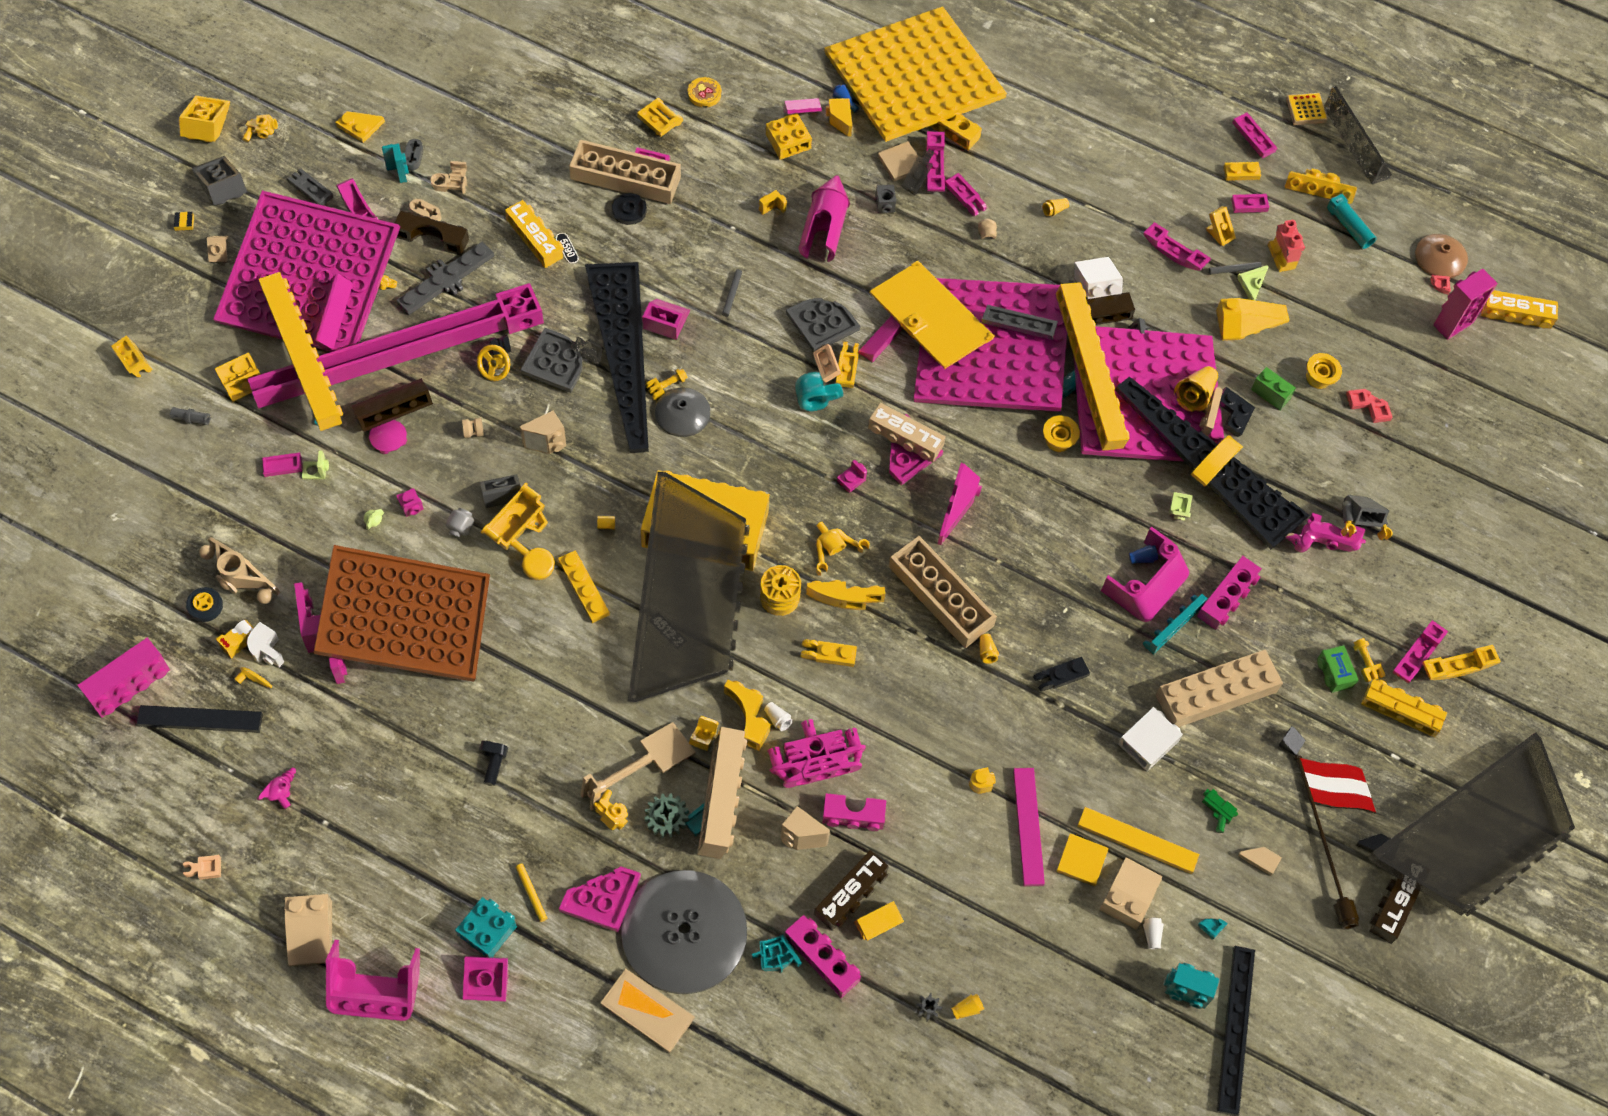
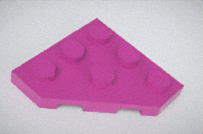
M891 442L889 474L901 486L932 463L929 460L922 459L912 451H907L903 446ZM942 449L936 459L943 455L944 451Z
M621 866L609 874L587 881L584 885L577 888L573 887L566 891L559 907V912L618 932L640 880L641 873Z

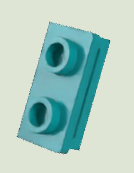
M399 143L382 146L387 171L397 169L400 183L407 182L408 166L405 164L407 163L405 153H401Z

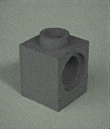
M877 185L875 194L877 212H895L896 196L894 185Z

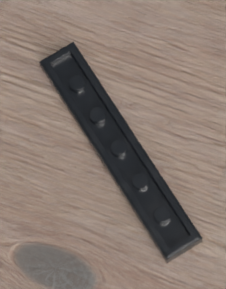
M140 705L137 725L138 727L260 733L263 713L259 711Z

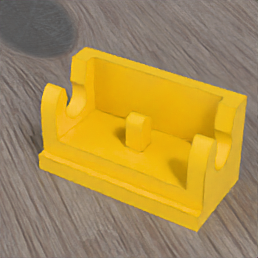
M127 335L111 346L130 374L133 373L136 377H141L140 370L144 369L148 373L153 370L136 344Z
M894 901L854 921L863 940L866 939V941L904 922Z

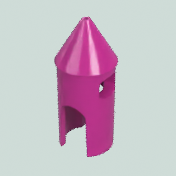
M837 175L817 188L811 195L812 204L808 211L798 247L800 254L808 259L814 237L819 231H829L826 241V248L829 250L827 262L832 261L835 257L846 212L850 206L849 198L840 177Z

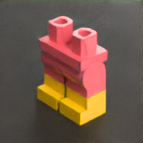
M1288 220L1284 224L1277 225L1275 239L1268 243V248L1279 272L1296 269L1302 254L1301 251L1305 249L1302 235L1299 234L1296 228L1295 220Z

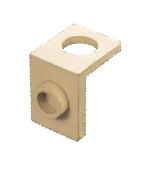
M229 236L207 237L209 262L228 261L226 239H229Z

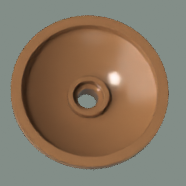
M1431 234L1420 240L1415 250V258L1418 265L1431 276L1457 277L1465 270L1468 263V255L1464 246L1455 238L1444 234Z

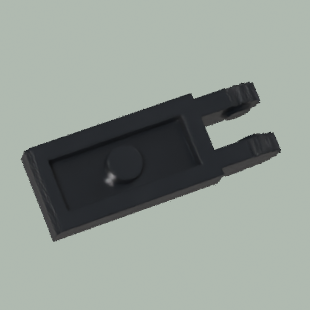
M1079 657L1035 674L1033 678L1035 681L1049 678L1050 681L1042 683L1038 687L1043 692L1086 678L1090 675V671L1083 657Z

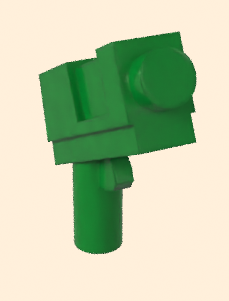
M1207 789L1203 793L1205 798L1202 802L1214 812L1213 817L1218 820L1216 832L1224 833L1225 824H1229L1232 818L1238 815V812H1236L1237 808L1220 797L1214 789L1211 791Z

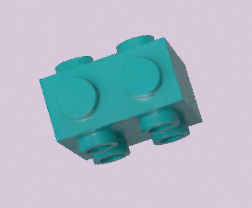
M482 897L455 931L458 937L482 955L493 957L517 928L514 921L516 918L510 912H502L498 909L499 905L492 899L487 901Z
M1179 963L1175 969L1171 968L1164 981V986H1167L1165 993L1173 1000H1183L1190 1003L1189 1005L1194 1008L1205 1009L1214 999L1220 978L1215 977L1209 971L1194 969L1195 967L1188 963Z

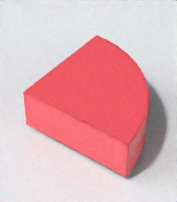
M1432 275L1430 281L1437 291L1449 295L1451 291L1449 276Z

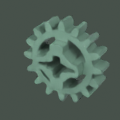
M662 793L661 799L655 796L654 803L648 802L650 809H645V815L647 816L644 818L645 822L648 823V829H653L654 835L660 832L662 838L667 833L670 838L673 832L679 835V828L685 829L686 825L684 822H689V817L687 816L689 810L685 808L686 802H680V796L674 799L672 793L668 797H665L664 793ZM665 810H667V813L669 814L668 821L665 817Z

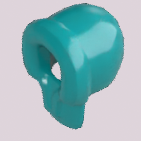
M820 372L803 374L795 383L798 404L805 411L822 410L828 406L829 401L844 396L840 384L824 385Z

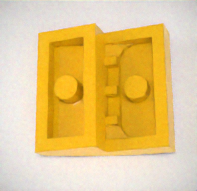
M249 352L214 368L232 402L252 393L248 378L261 375Z

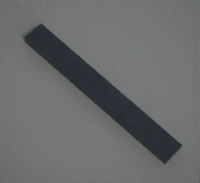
M1240 946L1233 947L1216 1113L1239 1116L1255 959V949Z

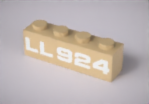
M883 403L879 404L869 419L868 428L873 433L886 437L890 442L903 446L904 449L918 454L924 460L934 462L944 446L946 436Z

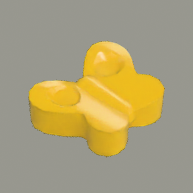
M383 275L379 288L385 290L387 287L396 288L397 281L389 278L387 275Z

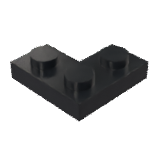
M1225 387L1222 390L1219 406L1228 411L1230 415L1224 428L1235 436L1240 437L1255 407L1231 389Z

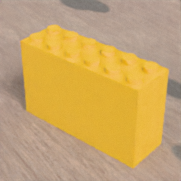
M658 470L640 529L641 546L643 548L753 571L769 513L770 494H766L763 491L748 490L745 487L729 486L726 483L710 482L708 479H697L689 475H678L670 471Z

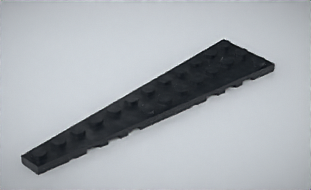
M639 262L585 264L630 453L649 452Z
M1131 377L1125 379L1115 388V391L1193 471L1218 445L1201 431L1198 432L1190 426L1191 423L1187 420L1183 421L1179 418L1174 410L1166 408L1161 400L1153 396ZM1235 457L1207 484L1270 550L1310 516L1294 502H1289L1282 497V493L1277 489L1273 490L1269 487L1264 479H1259L1252 474V470Z

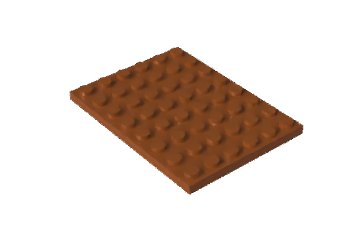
M334 545L313 654L474 682L476 679L490 574Z

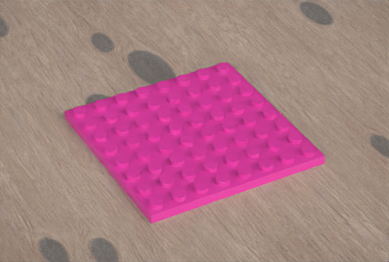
M262 190L213 320L216 323L282 339L259 282L260 278L280 272L282 278H286L290 287L287 289L288 292L292 291L296 302L293 305H298L301 312L299 319H304L307 327L305 333H309L312 338L313 344H311V347L333 352L359 344L400 226L391 222ZM337 273L351 281L353 285L334 348L331 350L321 348L315 339L331 286Z
M936 278L981 323L987 305L1055 320L1058 323L1053 340L982 323L994 335V338L946 369L920 345L914 402L1061 412L1067 331L1056 298V292L1060 285Z
M1095 326L1096 333L1100 337L1101 350L1104 351L1105 363L1109 367V376L1111 382L1114 383V387L1116 388L1125 379L1131 377L1153 396L1161 400L1166 408L1174 410L1179 418L1183 421L1187 420L1191 423L1190 426L1200 432L1202 428L1199 425L1202 418L1205 417V413H1203V410L1191 412L1182 408L1176 400L1177 396L1176 393L1174 394V388L1179 381L1206 366L1216 370L1212 336L1144 330L1145 334H1141L1140 330ZM1074 358L1081 454L1185 462L1115 390L1116 398L1119 399L1120 412L1124 416V425L1129 432V441L1123 449L1102 451ZM1218 381L1216 382L1214 390L1218 387ZM1220 406L1214 428L1208 435L1217 444L1224 440Z

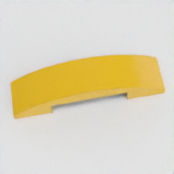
M1228 435L1198 465L1191 475L1203 486H1206L1243 446Z
M1489 645L1476 648L1473 652L1445 659L1438 657L1426 660L1422 664L1430 680H1444L1481 671L1499 664L1501 661L1494 646Z

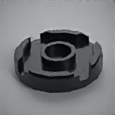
M624 193L615 199L612 204L613 217L621 224H637L645 218L647 213L645 200L643 201L641 196L634 193Z

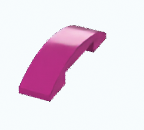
M927 131V191L945 192L944 132Z
M1155 222L1143 234L1158 251L1186 268L1200 271L1211 260L1209 256L1198 249L1193 252L1169 237L1168 230Z
M1432 620L1393 670V673L1409 684L1423 666L1422 662L1429 658L1448 631Z

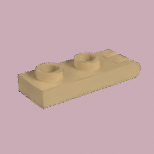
M1220 387L1214 390L1209 404L1203 410L1205 417L1202 418L1199 427L1202 428L1201 432L1206 436L1214 428L1222 395Z

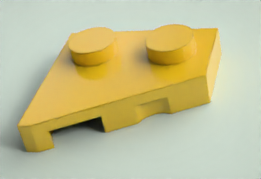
M347 111L335 123L336 127L364 143L385 120L382 116Z

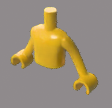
M819 522L816 526L822 534L816 540L819 561L816 566V574L821 576V568L826 572L828 571V565L824 562L823 547L832 556L842 551L846 547L845 542L858 547V551L863 553L862 546H866L869 549V541L862 539L858 542L847 536L842 530L838 528L828 530L823 522Z

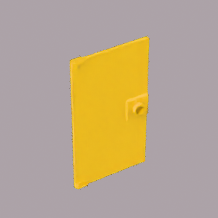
M919 261L914 262L908 268L870 290V294L944 369L994 338V335Z

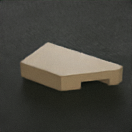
M1265 847L1241 851L1238 855L1270 876L1273 875L1282 857Z

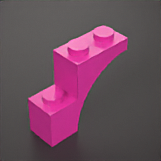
M353 178L336 185L348 212L378 219L365 202Z

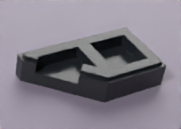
M1378 834L1359 840L1356 846L1392 862L1400 842L1383 834Z

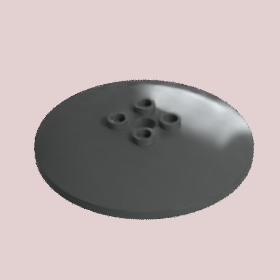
M691 870L673 871L650 880L633 896L622 922V944L631 967L645 982L669 993L694 994L718 985L736 968L746 946L747 922L741 903L731 889L723 882L702 872ZM681 924H687L691 929L688 933L683 934L679 932L678 928Z

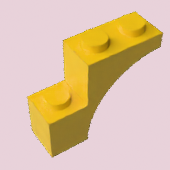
M727 680L724 685V694L731 697L744 714L746 723L744 738L747 739V746L760 752L770 733L771 726L766 719L762 717L756 718L763 704V695L755 689L745 688L738 681Z

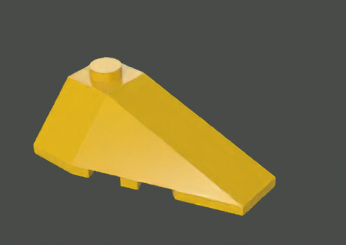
M1229 298L1220 299L1216 309L1222 341L1241 340L1247 335L1253 333L1255 335L1260 333L1261 330L1271 329L1289 322L1286 305Z

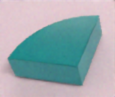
M1212 918L1202 920L1198 926L1209 937L1214 939L1228 923L1221 919Z

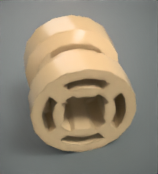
M475 418L471 421L469 419L462 420L464 438H470L472 435L484 436L481 418Z

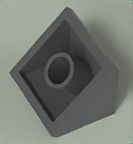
M517 474L480 482L486 508L507 504L521 488Z

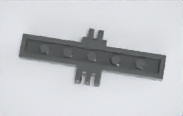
M482 241L449 265H446L439 259L437 263L440 267L435 263L431 265L433 270L427 267L425 270L431 277L397 299L398 305L410 315L444 291L447 293L451 292L453 295L458 294L455 287L460 292L464 290L461 285V279L492 259L494 252Z

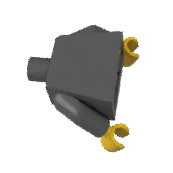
M1347 495L1342 504L1343 522L1346 523V526L1341 530L1342 536L1349 533V537H1351L1356 532V527L1353 525L1355 524L1381 527L1382 530L1377 533L1380 540L1384 538L1385 540L1389 539L1393 534L1392 530L1386 526L1388 525L1387 515L1390 510L1369 497Z

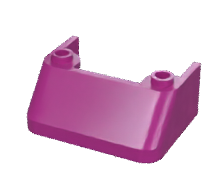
M1152 526L1147 533L1144 544L1155 545L1157 553L1167 562L1146 585L1138 580H1131L1125 586H1122L1108 575L1101 589V592L1142 622L1151 621L1189 576V569L1177 545Z
M334 940L326 958L327 1009L331 1013L398 1021L408 1020L414 1009L418 987L420 948L415 949L410 964L404 965L399 969L397 978L356 974V966L353 961L339 958V940Z

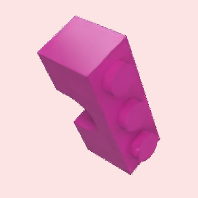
M826 793L822 823H826L831 827L844 825L850 829L862 827L867 828L869 831L883 830L886 800L866 798L864 809L859 812H852L846 806V795Z

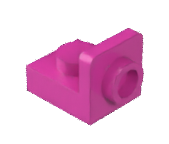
M854 459L851 462V467L839 475L837 481L850 493L866 481L867 470L862 463H858Z
M414 488L396 495L406 517L416 515L424 510L422 501Z

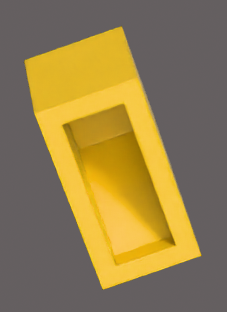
M849 98L829 99L828 106H825V115L829 117V124L850 137L852 134V118Z

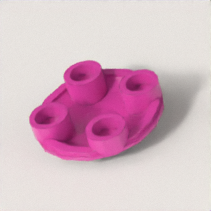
M396 420L370 430L369 439L371 445L382 454L395 451L407 443L406 429Z

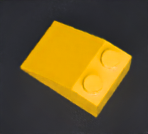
M195 96L179 117L180 136L191 140L200 139L205 142H215L221 133L230 101Z

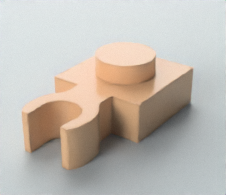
M220 855L198 857V863H183L185 868L191 867L189 872H183L185 877H192L195 874H198L200 880L221 877Z

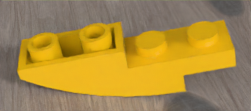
M812 581L807 583L806 595L830 606L843 609L865 610L866 603L884 602L885 587L874 585L869 588H860L858 586L846 588V581Z

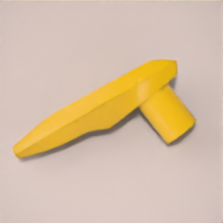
M241 667V672L234 678L241 684L248 677L253 682L272 688V685L267 680L246 667Z

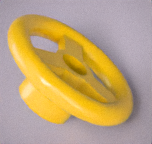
M487 345L478 353L477 367L481 375L487 380L500 381L509 373L510 359L507 352L500 346ZM495 350L500 354L492 356L488 351ZM483 356L488 361V373L483 368ZM504 367L500 375L494 376L495 370Z

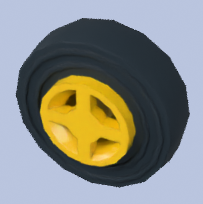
M198 588L188 596L186 609L189 615L196 621L209 622L220 615L223 609V600L220 594L212 588Z

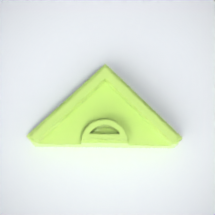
M1268 265L1238 274L1237 278L1250 300H1256L1268 270Z

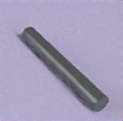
M1261 262L1210 267L1209 274L1253 270L1262 267Z
M736 269L722 312V315L728 317L742 275L740 269Z

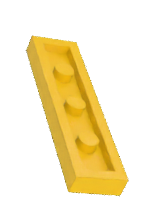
M576 550L559 557L558 561L591 622L594 623L609 616L610 612Z

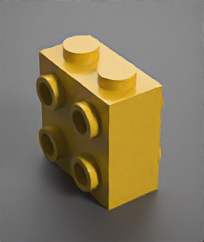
M798 113L766 123V136L780 160L811 149L812 137Z

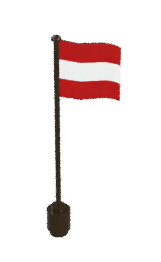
M1296 755L1294 760L1298 762L1339 894V899L1336 900L1337 903L1333 905L1338 923L1342 925L1344 930L1352 929L1359 926V916L1354 900L1343 896L1315 803L1333 808L1360 809L1376 814L1362 768L1348 764L1321 763L1303 759L1301 755Z

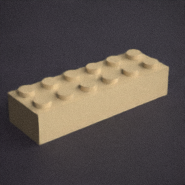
M581 139L569 166L571 180L624 193H634L644 198L668 204L672 203L681 178V164Z
M920 536L890 557L889 568L965 649L982 634H985L994 627L997 616Z
M1265 649L1162 685L1155 696L1167 720L1171 724L1181 727L1277 693L1283 682Z
M721 727L714 739L697 855L722 859L723 855L728 853L729 847H732L734 835H731L732 827H735L737 817L733 814L734 809L738 807L739 796H736L737 789H740L742 782L739 772L744 766L745 758L742 757V752L745 751L747 739L744 738L745 731Z

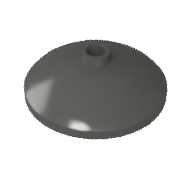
M685 387L675 388L667 391L657 401L655 407L656 421L670 435L677 437L693 436L702 431L708 424L710 405L704 395L694 389Z

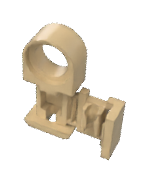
M450 161L452 173H436L431 177V185L435 191L447 192V189L461 190L462 194H464L467 186L466 162ZM436 180L444 181L441 185L434 183Z

